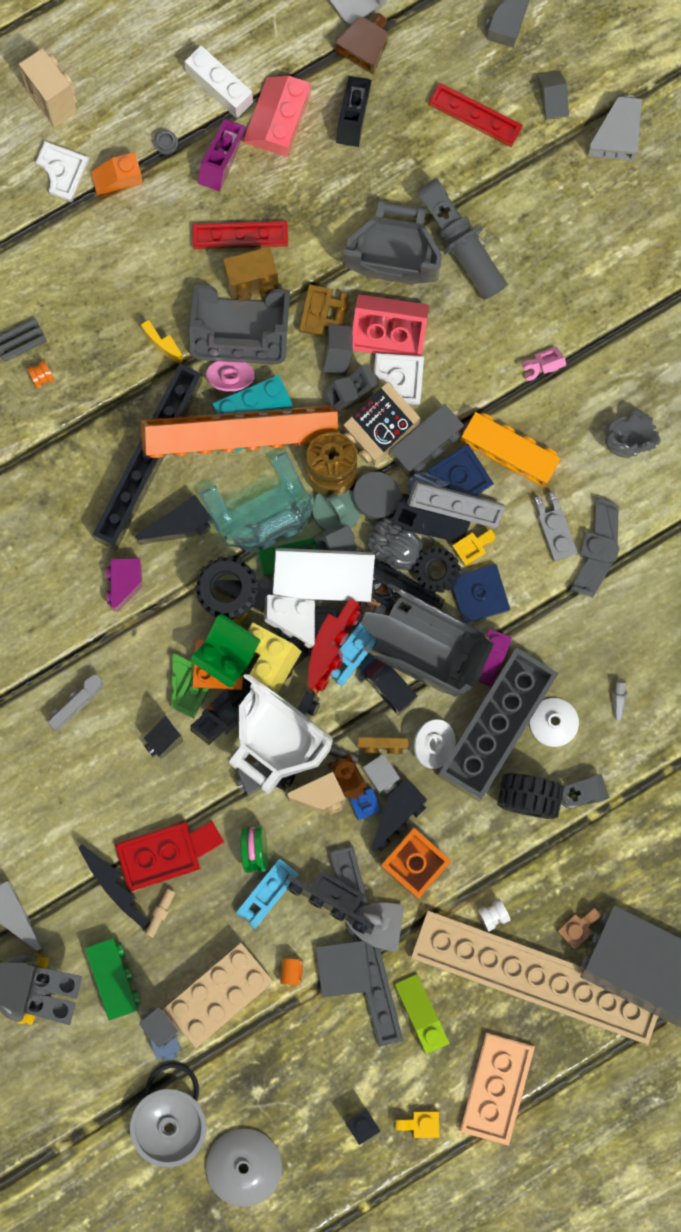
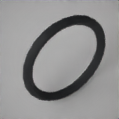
M168 1063L161 1065L151 1073L146 1085V1096L151 1094L152 1082L160 1072L165 1069L176 1068L190 1076L194 1085L193 1098L196 1101L198 1100V1080L188 1067L178 1063Z

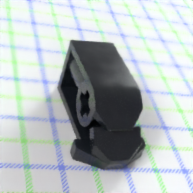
M369 656L362 662L358 681L363 683L367 680L397 716L402 714L417 700L418 695L393 667L375 659L374 656Z

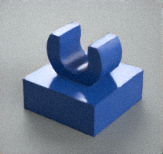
M373 788L364 791V795L354 800L350 799L358 821L381 812Z

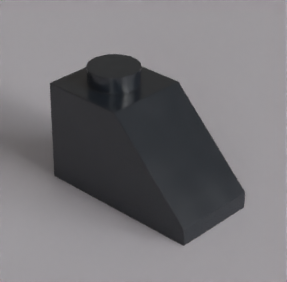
M166 716L144 737L147 742L144 745L146 750L152 757L157 755L160 760L184 742L181 734Z

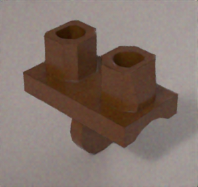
M350 753L346 754L343 758H338L336 762L327 764L330 771L334 773L345 797L349 796L351 800H354L364 795L363 788L367 787Z

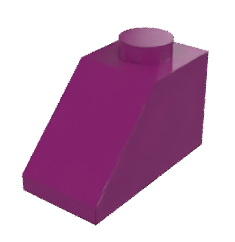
M489 629L487 635L490 641L494 643V646L478 682L492 687L512 637Z

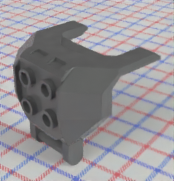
M379 199L376 217L370 219L347 239L346 249L343 250V266L366 276V278H376L390 282L406 283L408 285L438 281L442 254L429 231L423 225L426 207L419 206V208L390 204L386 203V200ZM384 212L416 217L417 220L416 223L383 218Z

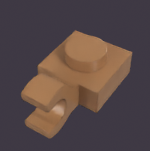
M595 908L590 910L582 919L575 914L557 932L575 950L593 933L588 927L601 914Z

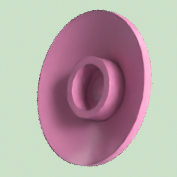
M217 361L208 367L206 378L209 384L216 389L239 391L252 384L255 373L253 368L247 363Z

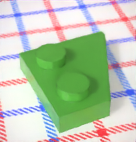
M174 653L172 656V709L194 719L210 688H193L194 664Z

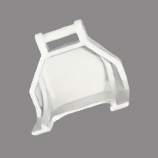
M245 674L243 677L252 683L250 686L251 691L239 705L240 747L229 761V764L235 769L239 768L261 785V789L269 794L281 778L318 767L329 753L333 739L320 726L251 675ZM249 753L273 771L268 778L244 760Z

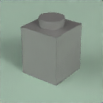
M384 754L363 767L362 770L378 794L384 791L387 795L398 787L396 783L399 782L400 778Z

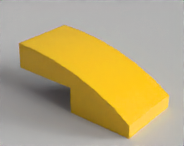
M150 320L141 324L142 332L157 350L177 363L183 362L182 353L170 335L161 339Z

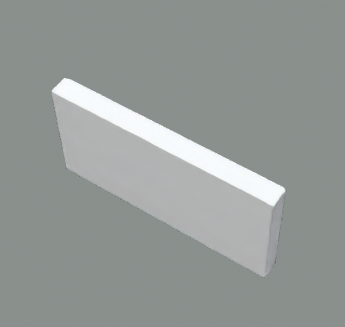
M276 548L272 595L298 599L349 601L351 598L355 601L371 602L375 554L374 552Z

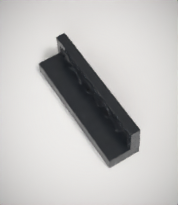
M375 558L373 578L376 580H373L372 599L392 610L396 604L395 597L401 596L397 592L393 593V589L387 586L392 584L434 607L442 609L445 599ZM374 584H385L388 587L389 594L380 595L376 593ZM408 606V607H403V608L400 607V609H402V610H404V611H406V612H407L408 609L410 608V606Z

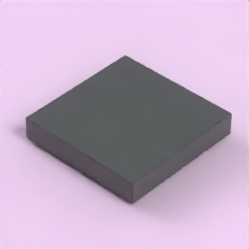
M360 941L316 947L322 997L373 991L366 942Z

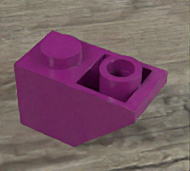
M140 558L111 559V566H106L107 581H111V590H107V605H111L113 612H118L142 588V562Z

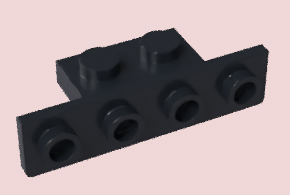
M323 870L320 871L311 888L290 875L286 876L284 885L287 886L286 889L296 896H300V894L309 899L308 902L316 908L321 909L324 907L330 911V915L339 921H348L353 924L352 928L357 932L372 934L375 925L355 914L365 896L363 893Z

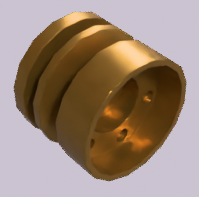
M327 432L318 435L310 442L307 449V480L310 486L322 495L330 496L334 492L337 495L346 493L353 487L357 478V449L354 442L347 436L337 432Z

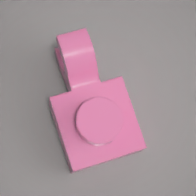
M556 346L535 354V359L526 360L521 363V366L524 370L531 368L529 372L524 373L526 380L531 381L538 376L540 371L545 374L566 366V361Z

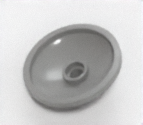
M174 1089L159 1090L146 1096L135 1108L130 1122V1136L136 1151L146 1161L160 1167H176L190 1161L203 1146L207 1132L206 1118L198 1102L187 1093ZM170 1122L174 1125L172 1132L165 1130L166 1123Z
M235 1129L222 1135L210 1149L206 1161L207 1179L212 1190L223 1201L235 1206L256 1205L266 1200L277 1188L282 1174L281 1156L274 1142L265 1134L253 1129ZM242 1163L247 1164L248 1172L241 1173L239 1165Z

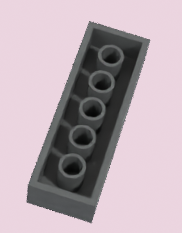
M516 648L438 777L480 802L559 673Z

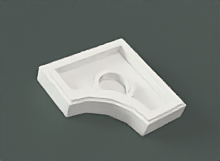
M44 141L36 160V165L44 169L49 175L51 182L49 188L50 195L72 202L88 165L89 157Z
M376 353L374 371L376 379L382 380L385 383L389 382L409 405H420L424 357Z

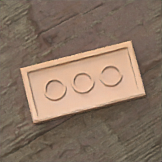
M489 1033L485 1034L460 1132L509 1146L534 1046Z

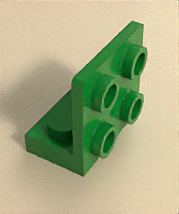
M219 614L205 642L192 655L190 662L231 689L244 675L261 640L223 614Z

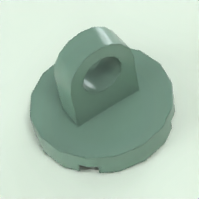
M350 489L341 495H337L335 492L330 496L320 493L316 495L313 502V517L316 524L323 531L336 525H349L350 529H352L358 522L360 513L353 504L352 491Z

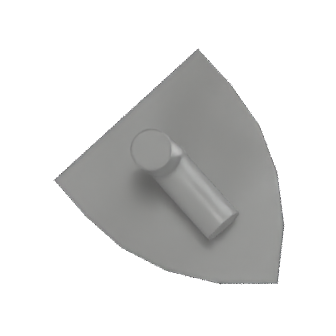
M374 903L358 908L355 914L375 925L371 935L367 932L361 934L352 928L353 924L346 920L345 922L354 934L369 945L387 951L398 952L404 905Z

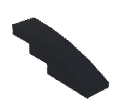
M81 844L79 850L90 871L104 891L124 913L145 929L150 921L131 907L137 898L117 884L123 875Z

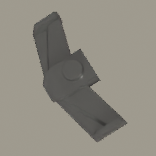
M600 498L595 500V534L590 532L585 534L579 556L588 560L572 585L571 592L593 598L610 567L617 560L620 549L618 546L619 506L614 502Z

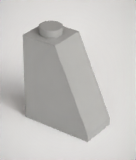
M624 95L617 98L590 144L588 157L635 161L638 153L642 99L632 95Z

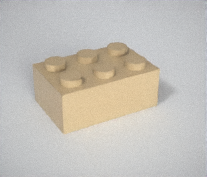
M42 48L21 62L19 67L27 93L55 128L77 113L75 105L77 100L73 95L75 91L71 86L73 83L66 72L61 73L57 67L59 64L51 53L47 55Z

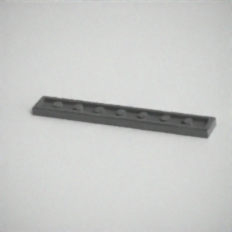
M353 845L329 851L335 877L365 895L358 908L368 905ZM349 928L352 942L362 941ZM367 943L373 991L365 992L378 1046L381 1047L401 1042L403 1037L380 948L373 947Z

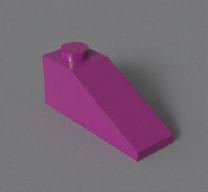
M226 119L223 120L201 162L197 184L217 191L221 190L244 136L246 126Z

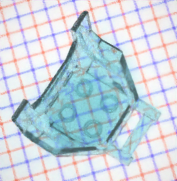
M287 451L270 459L281 485L233 510H229L226 507L216 485L199 493L226 546L257 553L259 552V547L263 550L276 544V538L280 536L282 539L289 538L305 529L315 500L312 494H308Z

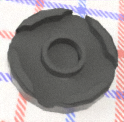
M369 472L362 475L352 490V501L355 508L360 514H364L372 520H382L385 517L391 516L397 509L401 499L400 489L395 480L382 472Z

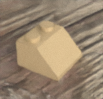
M333 772L287 793L290 803L321 814L328 812L329 816L341 811L346 801Z

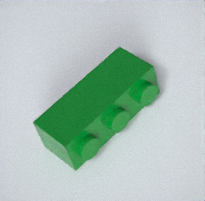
M112 938L85 948L108 1020L111 1021L139 1011L138 1005L142 1003L138 991L132 990L130 981L134 979L130 967L124 966L122 957L126 955L122 943H117L116 939Z

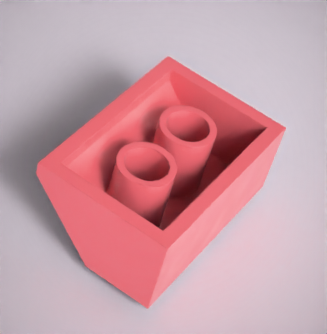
M291 76L267 77L243 143L288 157L311 96V83Z
M358 294L352 330L353 350L374 354L422 356L429 305Z

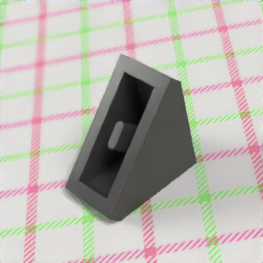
M561 71L537 74L545 120L568 117L567 83Z
M328 324L322 372L346 375L353 353L352 327Z

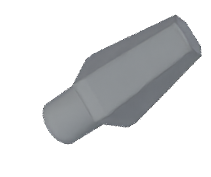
M623 679L616 680V687L612 691L616 720H622L628 694L625 691L626 681Z

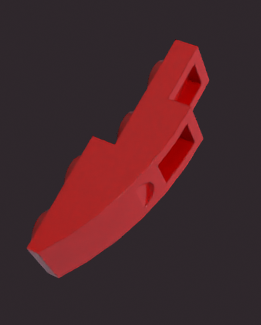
M351 598L338 618L328 614L316 637L308 673L309 689L316 696L319 691H324L329 684V676L333 670L337 671L341 666L343 654L338 645L342 646L348 637V630L352 625H356L361 618L362 609L359 603Z

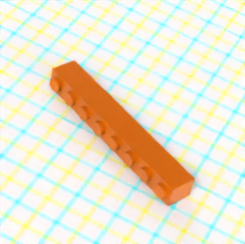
M332 405L141 420L142 450L151 458H160L164 454L173 453L175 456H184L188 452L197 451L199 454H209L212 450L219 449L223 452H233L236 448L243 447L247 450H257L260 446L267 445L271 448H281L283 444L305 446L307 442H311L318 435L327 432L338 433V411Z

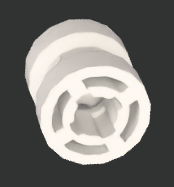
M500 899L493 901L492 907H482L477 910L488 932L495 929L499 922L505 924L511 921Z

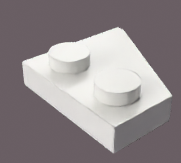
M267 595L264 605V621L273 627L280 628L283 633L290 637H297L305 642L304 646L312 648L315 645V601Z

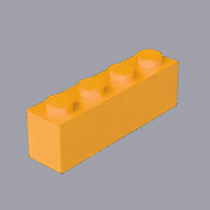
M475 412L461 437L460 443L464 445L468 443L473 450L545 488L561 458L557 456L558 454L550 448L545 447L543 449L537 446L536 441L528 436L521 437L515 434V430L508 425L503 424L500 426L493 422L494 419L488 414L481 413L480 415Z

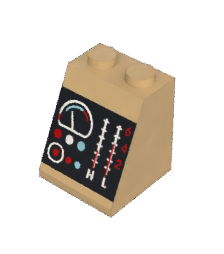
M387 382L343 425V431L345 432L343 435L347 436L361 450L359 455L366 463L371 462L376 466L390 454V450L419 426L420 417L392 385Z

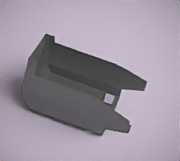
M388 584L387 586L403 596V598L396 602L389 616L371 612L365 613L361 625L378 642L374 651L365 647L361 649L374 655L375 659L442 693L456 697L470 689H474L494 646L488 635L392 584ZM403 603L410 606L407 612L400 609Z

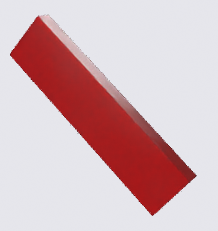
M442 83L438 84L428 103L429 106L511 148L523 127L522 124Z
M287 221L192 224L193 249L288 247Z

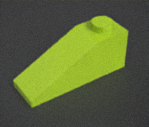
M418 974L394 984L424 1053L428 1054L448 1045L449 1041Z

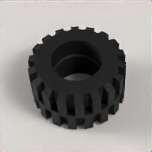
M221 556L217 557V560H210L206 567L203 566L201 568V574L197 575L196 597L201 606L210 615L217 618L219 614H223L230 620L234 618L239 619L245 613L248 614L252 606L256 605L257 596L259 597V582L253 570L239 558L235 559L232 556H228V558ZM231 574L240 580L242 590L234 601L224 603L215 597L213 587L218 578Z
M518 773L504 774L497 805L504 810L544 819L558 818L564 787L557 782Z

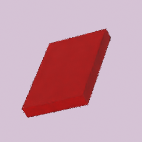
M187 822L115 844L129 892L201 870Z

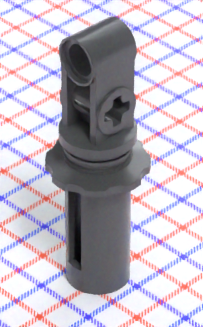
M437 177L418 189L419 197L442 229L439 233L440 237L444 238L448 244L443 253L445 255L452 253L457 256L484 301L506 288L508 283L478 239L479 234L483 231L482 227L473 229L469 223V218L467 216L461 217ZM442 208L451 210L448 213V219H446L445 217H440V215H442L443 213L441 210Z

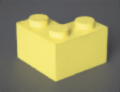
M252 623L248 632L259 638L261 642L255 652L259 659L249 675L278 694L302 651L287 640Z

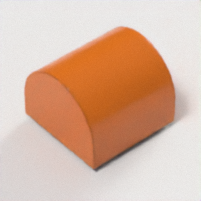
M282 958L280 984L301 986L303 960Z

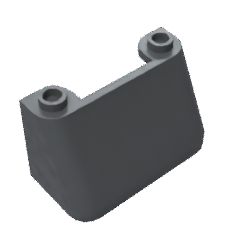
M194 284L189 325L190 354L198 360L258 364L282 363L286 359L290 290L273 289L267 293L266 302L218 299V292L214 287Z

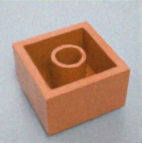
M413 828L380 868L418 900L451 863V860Z

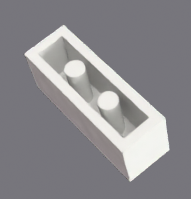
M200 46L185 61L186 73L236 119L253 103V92L204 47Z

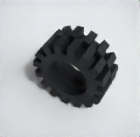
M434 547V549L428 548L426 553H420L421 558H417L415 561L417 566H414V571H416L414 575L421 586L435 593H444V590H451L452 585L456 586L458 583L456 579L461 576L459 573L461 566L458 565L459 560L454 554L439 547ZM435 561H442L446 566L445 575L440 579H433L429 574V567Z

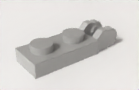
M552 491L548 493V500L553 511L545 513L544 504L540 496L534 497V502L539 514L538 520L554 562L575 556L578 552L562 508L559 507L556 495Z
M92 675L89 679H86L83 690L73 692L67 699L69 702L62 709L58 707L50 714L49 718L51 720L48 721V724L56 733L99 693V690L103 688L101 677Z

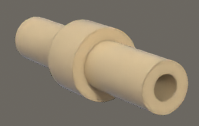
M166 889L159 905L155 906L151 914L153 917L145 932L146 935L154 938L162 920L165 921L169 913L167 910L176 894L175 892Z

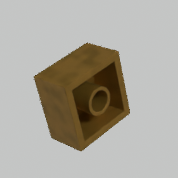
M270 246L223 259L224 274L232 300L245 301L254 294L261 293L265 295L269 291L278 288V272Z

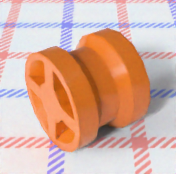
M44 360L39 361L35 367L29 366L26 368L37 390L42 388L44 383L55 381Z

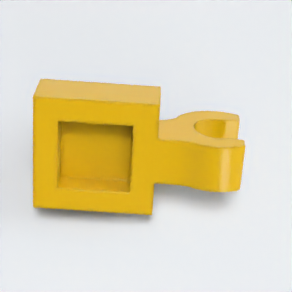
M491 529L476 538L474 533H471L452 545L465 567L486 554L483 547L495 541L496 536Z
M413 1112V1119L395 1120V1130H413V1138H439V1112Z

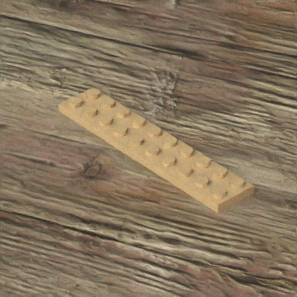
M430 911L426 913L411 959L646 1045H649L658 1016L581 978L580 975L583 969L576 964Z

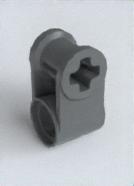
M602 774L567 785L563 791L561 804L565 808L573 809L610 798ZM570 791L572 794L577 795V798L574 799V802L572 798H567V795L570 793Z

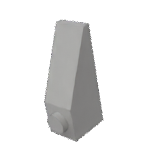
M7 881L1 884L0 924L36 951L44 950L12 883Z

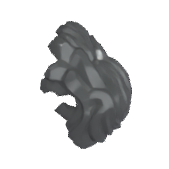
M636 409L627 418L623 416L613 420L605 429L608 450L616 456L630 458L637 456L640 452L656 449V445L660 444L661 439L659 432L653 431L657 428L652 424L653 418L649 417L642 410Z
M383 518L382 521L374 525V529L377 532L372 531L369 534L371 537L368 538L366 545L371 552H374L376 559L383 560L390 567L402 570L414 569V566H417L415 561L417 558L420 559L419 554L423 549L422 541L414 532L392 524L393 518Z

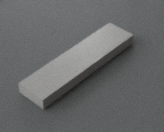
M416 480L407 501L408 505L493 528H498L506 507L503 503Z

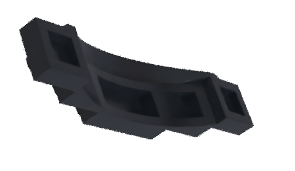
M290 637L286 640L302 651L293 666L295 668L309 655V648L294 637ZM254 664L253 666H251V667L244 673V675H245V674H250V672L252 671V669H253V667L255 666V664ZM291 669L290 673L288 674L286 680H287L290 676H292V669ZM243 677L242 690L225 689L202 712V715L190 725V731L208 745L222 733L227 735L239 724V705L251 691L250 686L252 683Z

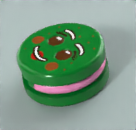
M264 826L242 827L240 847L244 871L246 873L257 872L258 870L259 872H265L268 866V847Z

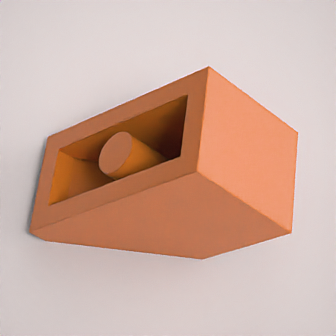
M136 152L113 157L91 171L97 195L143 184Z

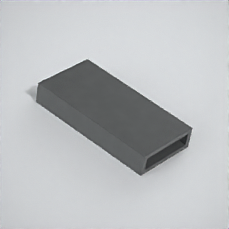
M614 905L609 912L604 911L599 921V925L602 928L599 933H594L589 946L593 947L590 955L585 954L579 967L583 970L580 977L681 1028V938Z

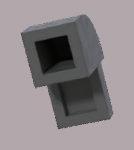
M369 364L359 367L349 377L335 380L322 392L329 406L332 405L337 411H341L372 396V391L379 384Z

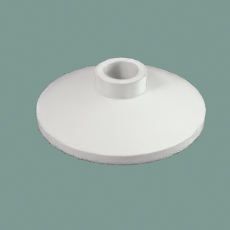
M559 698L543 700L530 720V729L533 736L540 743L550 747H559L570 742L576 735L579 727V719L574 707L567 701ZM557 717L560 721L559 725H552L551 718Z
M438 719L429 720L418 729L414 739V752L417 760L423 766L437 769L445 765L456 745L453 729L447 722Z

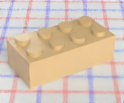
M240 943L167 1005L164 1011L193 1046L198 1048L274 982L242 943Z

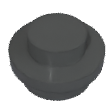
M162 131L155 137V148L161 154H171L178 147V139L173 132Z

